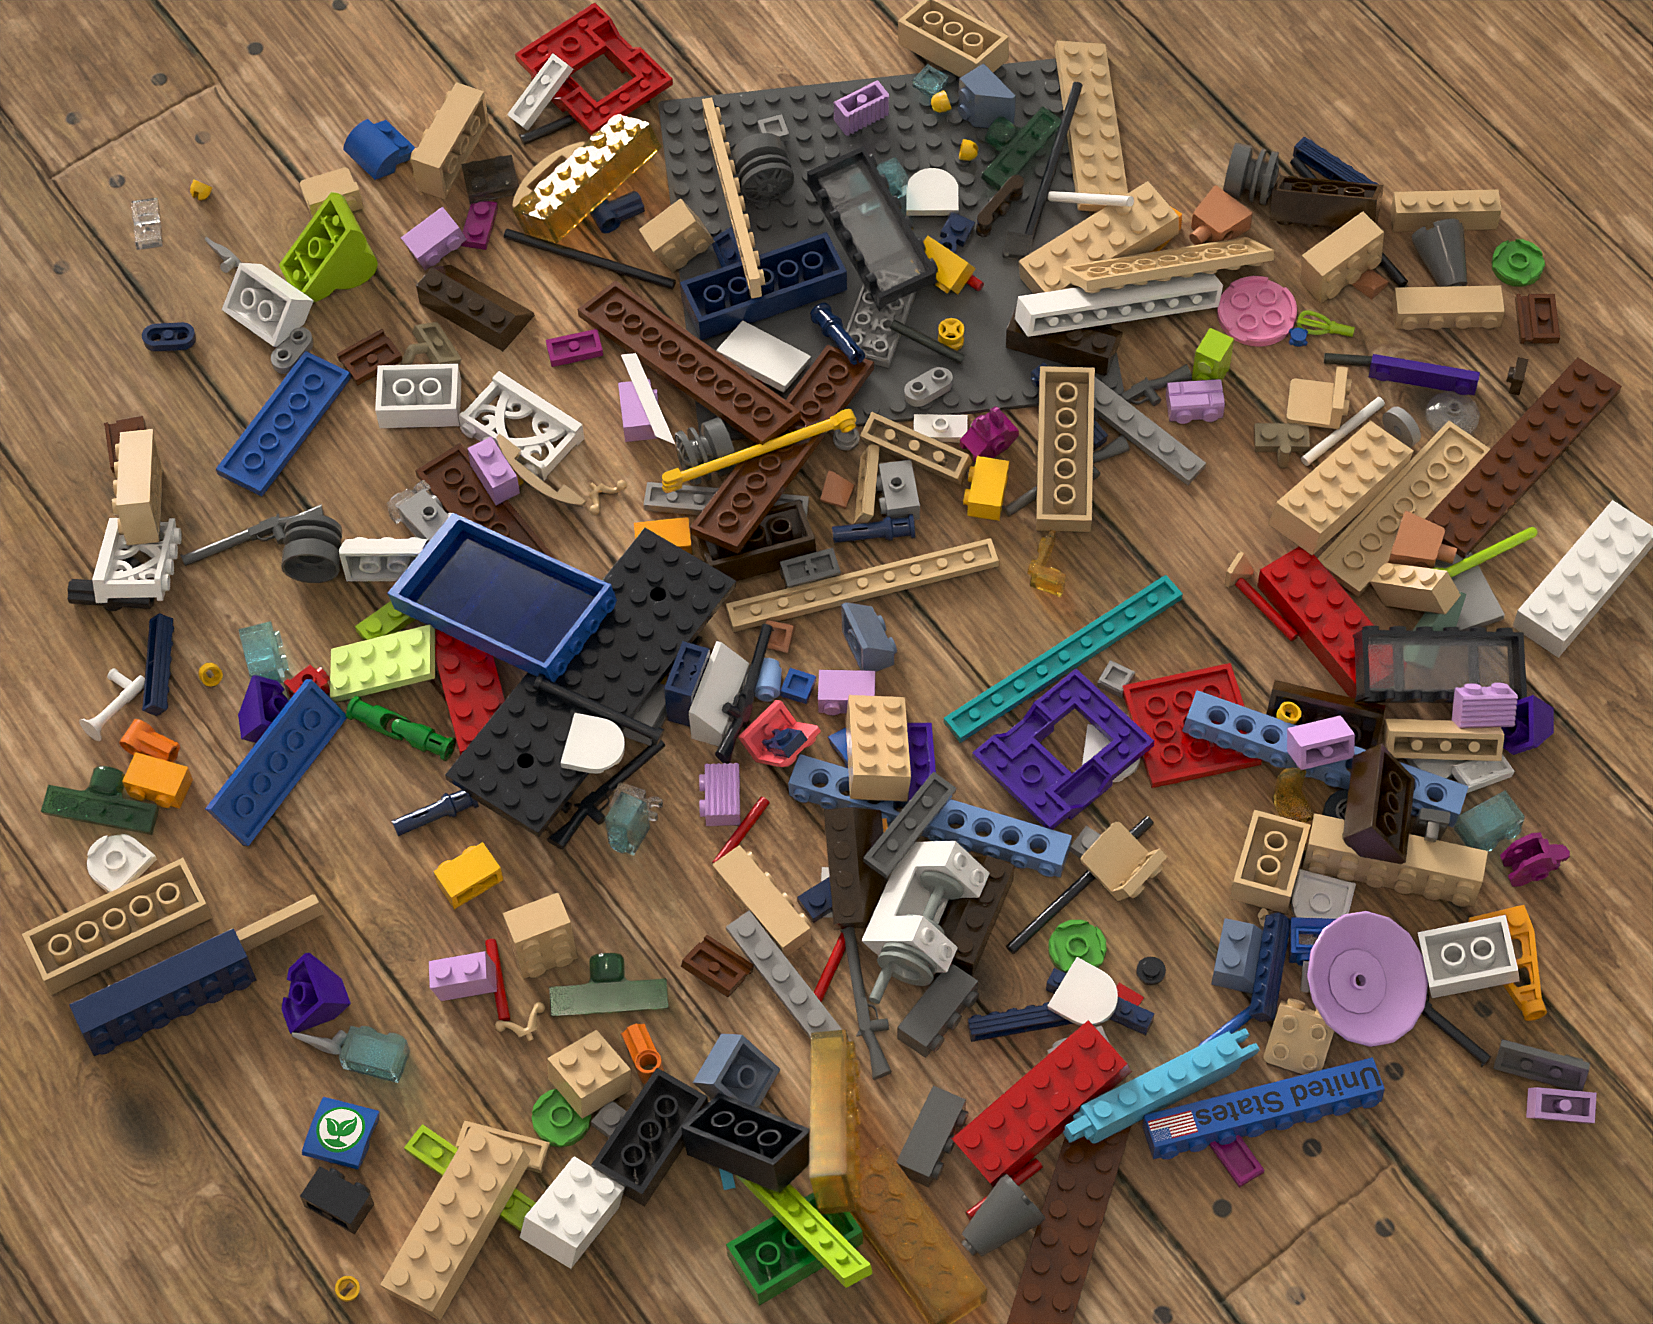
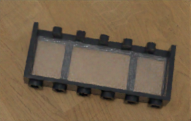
M864 146L807 171V183L880 311L887 304L930 284H936L938 268L933 258L929 259L927 257L923 240L920 237L916 238L913 233L914 227L908 216L904 217L902 214V207L896 195L892 196L890 193L887 178L884 174L880 175L876 169L878 166L873 154H868Z
M1364 626L1361 631L1353 634L1357 689L1354 703L1453 704L1455 688H1461L1465 684L1470 683L1478 684L1481 687H1491L1493 683H1504L1517 694V700L1527 697L1524 632H1513V628H1498L1496 632H1487L1485 627L1470 628L1469 631H1460V627H1445L1443 631H1433V627L1423 626L1417 627L1416 631H1406L1405 626L1389 627V630H1379V626Z

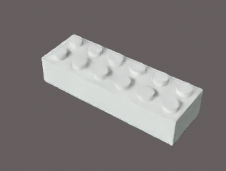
M1612 500L1518 609L1513 628L1519 632H1524L1525 636L1559 658L1653 547V526Z

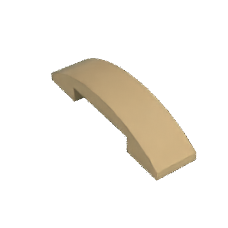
M575 143L552 153L528 173L520 184L512 204L514 219L517 223L521 222L536 208L535 196L563 170L572 175L589 160L586 143Z
M498 434L496 439L504 457L514 472L527 485L543 496L565 505L583 507L586 504L583 498L565 484L556 492L517 461V458L522 453L521 450L503 435Z

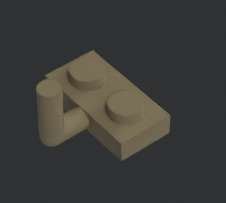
M438 322L415 325L412 333L418 344H411L407 347L400 365H412L416 354L423 353L427 355L432 364L460 365L461 357Z
M1255 423V452H1277L1278 466L1286 468L1291 452H1309V425Z

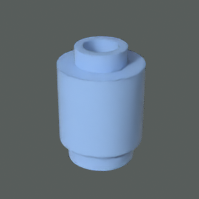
M764 658L755 689V696L761 701L769 702L780 695L782 669L777 660Z

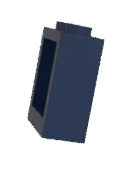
M682 641L664 687L668 721L690 727L689 710L710 659L709 648Z

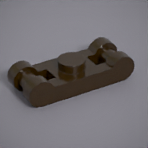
M1020 175L1011 176L978 214L976 232L979 236H989L992 224L999 216H1005L1011 207L1010 203L1012 201H1018L1022 198L1024 179Z

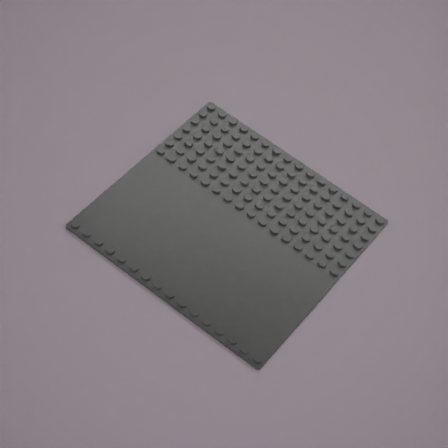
M1055 58L1003 64L993 72L1016 96L1014 128L1011 130L974 127L968 120L963 119L958 112L960 77L947 70L664 100L658 103L670 204H674L681 198L700 218L712 238L732 227L704 121L702 99L712 97L714 107L720 108L722 122L719 125L724 124L726 140L723 141L729 142L731 151L729 160H732V151L740 141L751 135L760 134L757 125L758 120L782 114L790 140L784 141V145L788 154V161L791 164V170L794 174L795 183L785 195L767 202H754L743 195L745 211L742 212L743 214H748L750 229L747 231L748 233L753 232L755 248L752 249L753 251H758V254L761 255L827 232L847 271L846 291L750 323V325L811 356L810 363L784 393L768 384L766 387L786 400L827 344L839 349L830 337H826L821 333V327L811 321L810 312L816 305L827 303L831 306L832 313L842 319L843 328L846 330L863 282L810 191L807 183V171L864 146L868 154H873L878 167L876 169L879 174H884L887 178L890 193L892 196L896 195L898 197L904 217L906 216L907 183L916 172L928 168H937L950 173L955 178L958 184V215L975 222V227L964 247L957 245L956 255L976 268L972 275L984 282V286L980 291H977L966 283L959 294L952 290L947 294L935 286V284H930L917 291L905 325L938 341L939 324L948 318L958 319L964 325L965 330L964 344L957 351L964 354L965 357L960 365L901 335L890 367L887 368L874 364L873 372L845 408L853 411L856 417L855 426H865L871 412L894 422L914 420V414L965 415L990 412V409L994 406L1000 410L1039 406L1038 386L1035 387L1030 381L1031 371L1043 362L1048 367L1072 366L1006 348V329L1014 309L1017 307L1018 296L1033 294L1020 278L1019 260L1090 217L1089 211L1078 210L1077 203L1050 202L1047 196L1034 239L1028 240L1024 237L1064 113ZM878 80L889 94V115L880 118V121L872 122L871 125L867 124V127L859 129L858 132L855 131L854 134L850 133L849 136H846L834 121L833 102ZM945 90L952 109L942 113L935 112L931 105V99L938 92ZM1067 137L1049 192L1075 193ZM963 139L971 140L978 146V155L971 161L959 159ZM855 168L823 183L835 206L871 190L859 168ZM736 173V175H733V178H737V177H738V174H737V173ZM1020 175L1024 179L1022 198L1018 201H1012L1010 203L1011 207L1005 216H999L992 224L989 236H979L976 232L978 214L1011 176ZM877 199L841 214L843 221L869 265L904 249ZM908 216L913 224V233L916 238L920 237L924 241L929 236L937 242L942 239L940 233L949 216ZM712 244L706 251L697 254L684 267L679 269L680 282L722 268ZM910 257L883 269V271L912 278L919 275L915 272L916 267L910 262ZM683 305L686 330L699 339ZM1111 324L1101 325L1112 329ZM735 329L701 341L716 351ZM1116 352L1108 375L1104 376L1095 373L1094 376L1120 395L1124 392ZM936 367L946 368L952 373L953 386L947 393L921 407L911 406L906 402L904 389L908 382ZM695 400L699 436L701 437V424L718 418V416ZM722 420L731 441L749 439Z

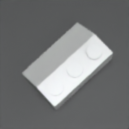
M240 263L222 310L273 347H277L290 336L294 329L300 328L305 324L314 300L262 264Z
M363 537L345 539L339 549V555L346 581H397L427 545L428 539L411 537L409 539H394L391 537H384L382 539H366Z
M716 641L689 710L691 738L716 746L720 745L734 720L722 711V707L727 702L733 704L734 697L744 689L750 669V664L719 641Z

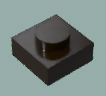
M1518 357L1516 366H1510L1506 382L1511 383L1509 394L1520 395L1529 359Z

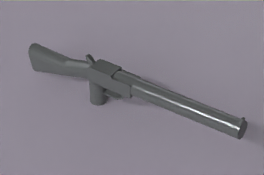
M1185 364L1161 378L1148 381L1147 377H1145V380L1131 386V389L1121 393L1119 396L1128 403L1140 405L1149 400L1153 406H1156L1162 399L1155 390L1167 387V383L1191 381L1192 374L1188 365ZM1144 395L1146 396V398L1141 401H1135ZM1094 413V420L1099 419L1100 417Z
M1122 434L1101 450L1093 452V463L1129 451V445L1124 435ZM1093 465V480H1095L1101 473ZM1037 486L1007 506L1002 505L1006 515L1010 517L1037 499Z
M322 504L297 515H324ZM277 514L276 517L259 522L260 524L247 528V530L185 555L180 554L184 565L187 566L249 540L268 541L275 538L278 544H284L285 533L283 528H285L287 520L297 515L280 518L279 514ZM272 533L274 534V535H271V536H269V537L262 538V537L267 536V535H269V534H272Z
M847 927L840 930V932L844 933L859 1031L856 1037L862 1035L869 1049L873 1080H877L892 1072L874 1032L889 1030V1023L887 1018L878 1019L876 1007L872 1004H867L855 928ZM868 1007H872L875 1010L877 1020L870 1021Z

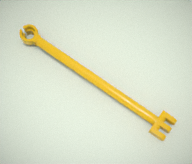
M845 409L831 416L828 420L769 440L763 445L758 444L680 472L679 468L667 471L662 475V490L665 493H670L682 489V483L832 429L834 431L837 429L841 430L842 433L850 432L856 427V417L851 409Z

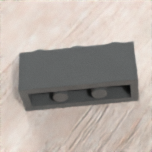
M951 963L947 973H940L897 1027V1039L925 1058L931 1051L936 1052L943 1044L945 1039L943 1036L948 1029L954 1030L962 1018L960 1014L966 1007L971 1008L979 997L978 980Z
M936 1086L932 1087L896 1161V1174L926 1187L930 1186L933 1179H939L944 1167V1163L941 1162L944 1154L952 1152L955 1142L952 1140L957 1127L963 1128L969 1112L966 1111V1099Z

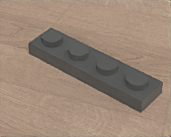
M933 771L865 855L863 862L884 878H887L956 793L957 788Z

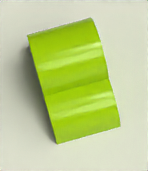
M331 192L279 264L286 281L314 300L313 303L326 298L335 289H351L362 285L374 275L378 266L377 259L346 199L341 194Z

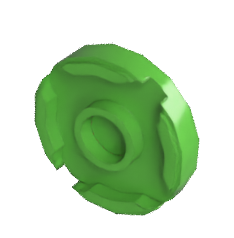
M1516 239L1511 242L1509 240L1504 241L1497 246L1491 263L1494 274L1503 283L1524 287L1535 283L1541 277L1545 267V260L1542 257V251L1535 244L1524 239Z
M1069 920L1060 924L1052 933L1048 944L1049 957L1053 965L1064 973L1069 971L1076 957L1099 968L1103 964L1107 951L1106 939L1102 931L1084 920Z
M557 1089L549 1090L540 1096L533 1106L532 1123L534 1131L540 1140L550 1142V1146L566 1147L574 1145L584 1138L590 1128L591 1114L582 1119Z

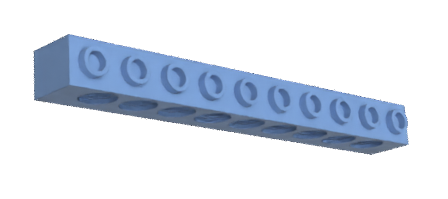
M1196 691L1182 730L1183 732L1196 739L1214 742L1221 748H1230L1242 752L1247 757L1259 758L1270 762L1275 767L1287 768L1303 777L1318 779L1331 787L1349 789L1351 772L1346 768L1352 769L1353 758L1300 770L1287 752V728L1297 725L1284 722L1283 720L1204 692ZM1211 721H1217L1220 725L1214 724ZM1238 730H1243L1247 734H1242ZM1265 740H1271L1274 744L1267 743ZM1354 746V755L1366 751ZM1401 763L1415 778L1411 815L1417 816L1421 808L1451 812L1448 826L1454 827L1460 815L1469 786ZM1428 797L1434 798L1437 802L1431 801Z
M799 754L788 782L789 796H792L799 802L806 803L809 801L819 804L824 809L857 807L881 810L882 818H887V827L890 826L900 813L895 809L905 807L908 803V799L907 801L879 800L881 802L878 804H871L868 802L869 800L850 799V796L841 794L844 791H850L848 768ZM817 783L826 784L822 788L815 787L814 785ZM952 799L948 801L921 835L928 837L932 842L956 841L967 852L974 851L983 854V856L988 855L1010 862L1017 868L1027 867L1037 870L1044 876H1057L1060 878L1072 841V835ZM957 823L960 824L962 827L954 829L951 828L950 825ZM987 832L989 836L980 837L977 833ZM1006 840H1013L1017 844L1007 845L1004 842ZM1034 848H1040L1044 850V852L1037 854L1032 852L1031 850Z

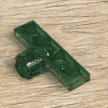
M1043 106L1022 128L1017 127L1005 117H998L987 129L984 139L988 144L997 149L1000 154L982 173L981 178L999 191L1011 176L1018 175L1053 136L1059 128L1061 119Z
M97 766L93 769L89 787L86 790L80 791L48 785L41 812L44 815L152 835L159 807L154 804L123 799L124 784L122 781L125 774L113 767Z
M600 953L591 956L589 960V983L549 987L551 1017L669 1009L667 979L627 980L625 977L624 958L619 953Z

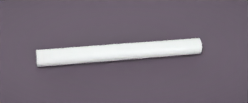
M1056 191L1048 193V200L1050 202L1131 207L1134 204L1132 196Z
M1381 397L1374 399L1340 426V429L1335 430L1302 456V463L1306 466L1310 465L1385 405L1384 400Z

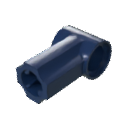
M635 191L612 201L608 199L597 200L589 208L590 215L602 233H610L616 230L622 221L645 212L639 193Z

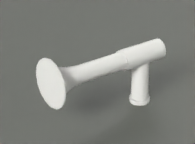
M115 668L108 673L107 678L117 683L124 690L95 718L79 720L83 730L92 739L100 741V731L105 723L144 689L145 678L139 675L134 681H131Z

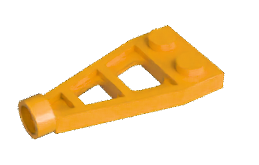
M1525 905L1470 917L1468 922L1506 915L1511 940L1518 939L1522 947V957L1516 959L1518 969L1526 968L1528 970L1530 985L1517 987L1513 982L1503 984V986L1520 1011H1522L1526 1021L1537 1020L1545 1016L1547 1010L1541 995L1535 933Z

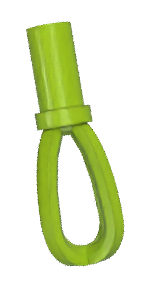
M1310 310L1301 312L1297 320L1298 328H1303L1301 324L1323 328V330L1307 329V334L1312 335L1335 333L1353 337L1355 329L1352 326L1330 321L1326 316ZM1305 315H1311L1325 321L1326 323L1303 317Z

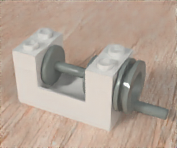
M956 841L915 842L892 871L862 938V942L878 955V965L882 968L869 997L871 1002L880 1003L891 976L911 985L926 986L932 982L933 975L936 972L947 973L958 947L945 936L944 930L938 925L949 899L979 898L990 874Z

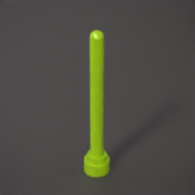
M1529 527L1445 569L1438 567L1432 569L1447 571L1452 578L1536 537L1538 531L1535 527Z

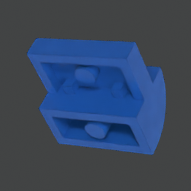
M366 119L350 132L344 143L343 150L376 180L395 173L396 165L410 160L411 153L416 147L387 120L373 124L369 119Z

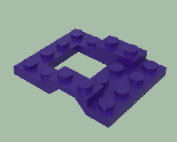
M1075 669L1036 700L1024 718L1006 733L993 735L973 751L972 758L1045 828L1053 830L1065 819L1069 818L1072 820L1112 787L1113 780L1154 747V740L1079 670ZM1076 709L1110 743L1074 773H1071L1040 742L1054 731L1056 723Z

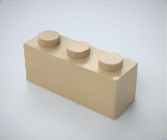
M1385 563L1370 581L1383 605L1446 614L1461 596L1449 573L1444 570Z

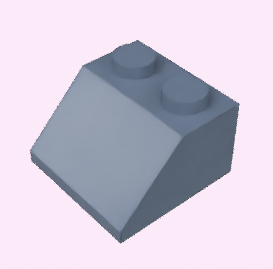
M984 63L959 78L958 112L963 119L968 120L974 127L1003 130L1014 128L1016 96Z
M848 602L841 604L842 633L860 670L876 672L893 666L894 654L897 653V648L892 637L887 638L885 634L886 625L882 616H877L872 606Z
M1224 919L1211 985L1253 993L1263 930L1254 924Z
M721 1034L692 1083L711 1099L718 1093L758 1108L779 1073L780 1068L743 1035Z

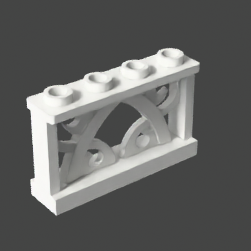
M498 371L492 378L493 381L464 412L458 415L460 429L467 437H474L480 442L492 437L498 447L499 444L496 437L500 433L521 450L522 453L517 458V461L544 482L548 474L570 450L584 440L583 426L580 422ZM497 395L500 396L496 407L489 405ZM515 405L520 411L513 412L512 407ZM480 413H495V416L486 415L482 417V420L489 421V424L486 426L475 420ZM528 415L533 417L532 428L535 436L528 438L508 437L505 429V418L521 419ZM542 423L547 426V428H542L543 434L538 429V426ZM561 437H564V439L554 449L551 443L560 439ZM541 446H546V448L549 451V455L545 458V460L538 461L534 457L530 456L532 453L536 452L541 457Z
M109 518L92 579L96 603H107L108 598L157 597V601H163L165 592L170 590V575L174 574V560L178 558L177 544H181L182 540L181 528H176L175 518H169L168 522H160V539H164L163 541L128 546L126 545L124 535H119L117 520L120 518ZM139 550L152 558L133 569L129 563L122 561V559L135 555ZM153 577L154 580H147V578Z

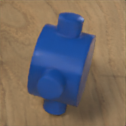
M1291 328L1289 330L1291 335L1288 343L1290 345L1300 347L1308 344L1306 341L1307 329Z

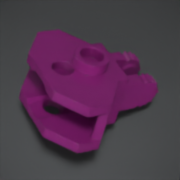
M994 406L986 415H980L974 419L971 427L960 439V446L962 449L970 450L973 454V461L976 463L977 456L994 458L1007 450L1018 438L1019 430L998 407Z
M1540 832L1530 833L1514 841L1500 855L1504 867L1512 866L1514 872H1511L1508 877L1512 887H1517L1548 877L1550 871L1557 870L1561 866L1560 862H1564L1570 857V851L1563 844L1550 845L1548 839H1543Z

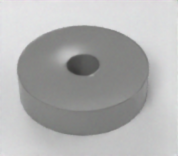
M1392 407L1384 413L1382 421L1386 432L1409 448L1420 441L1421 433L1419 427L1408 412L1400 407Z

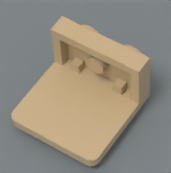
M346 167L304 179L300 182V187L312 218L331 192L344 196L352 212L363 208L357 182L353 181L351 173Z
M1337 366L1334 383L1292 379L1287 407V422L1340 429L1342 415L1347 416L1349 409V400L1345 399V395H1350L1352 379H1347L1348 368Z
M1114 822L1081 856V863L1119 901L1128 897L1133 899L1138 896L1145 888L1143 885L1148 877L1150 879L1154 878L1163 869L1161 863L1167 856L1161 849L1148 852L1120 822Z
M1288 998L1287 1002L1283 1000L1280 1002L1263 1056L1264 1061L1303 1075L1323 1069L1334 1030L1326 1025L1317 1008L1316 1011L1305 1008L1304 1002Z

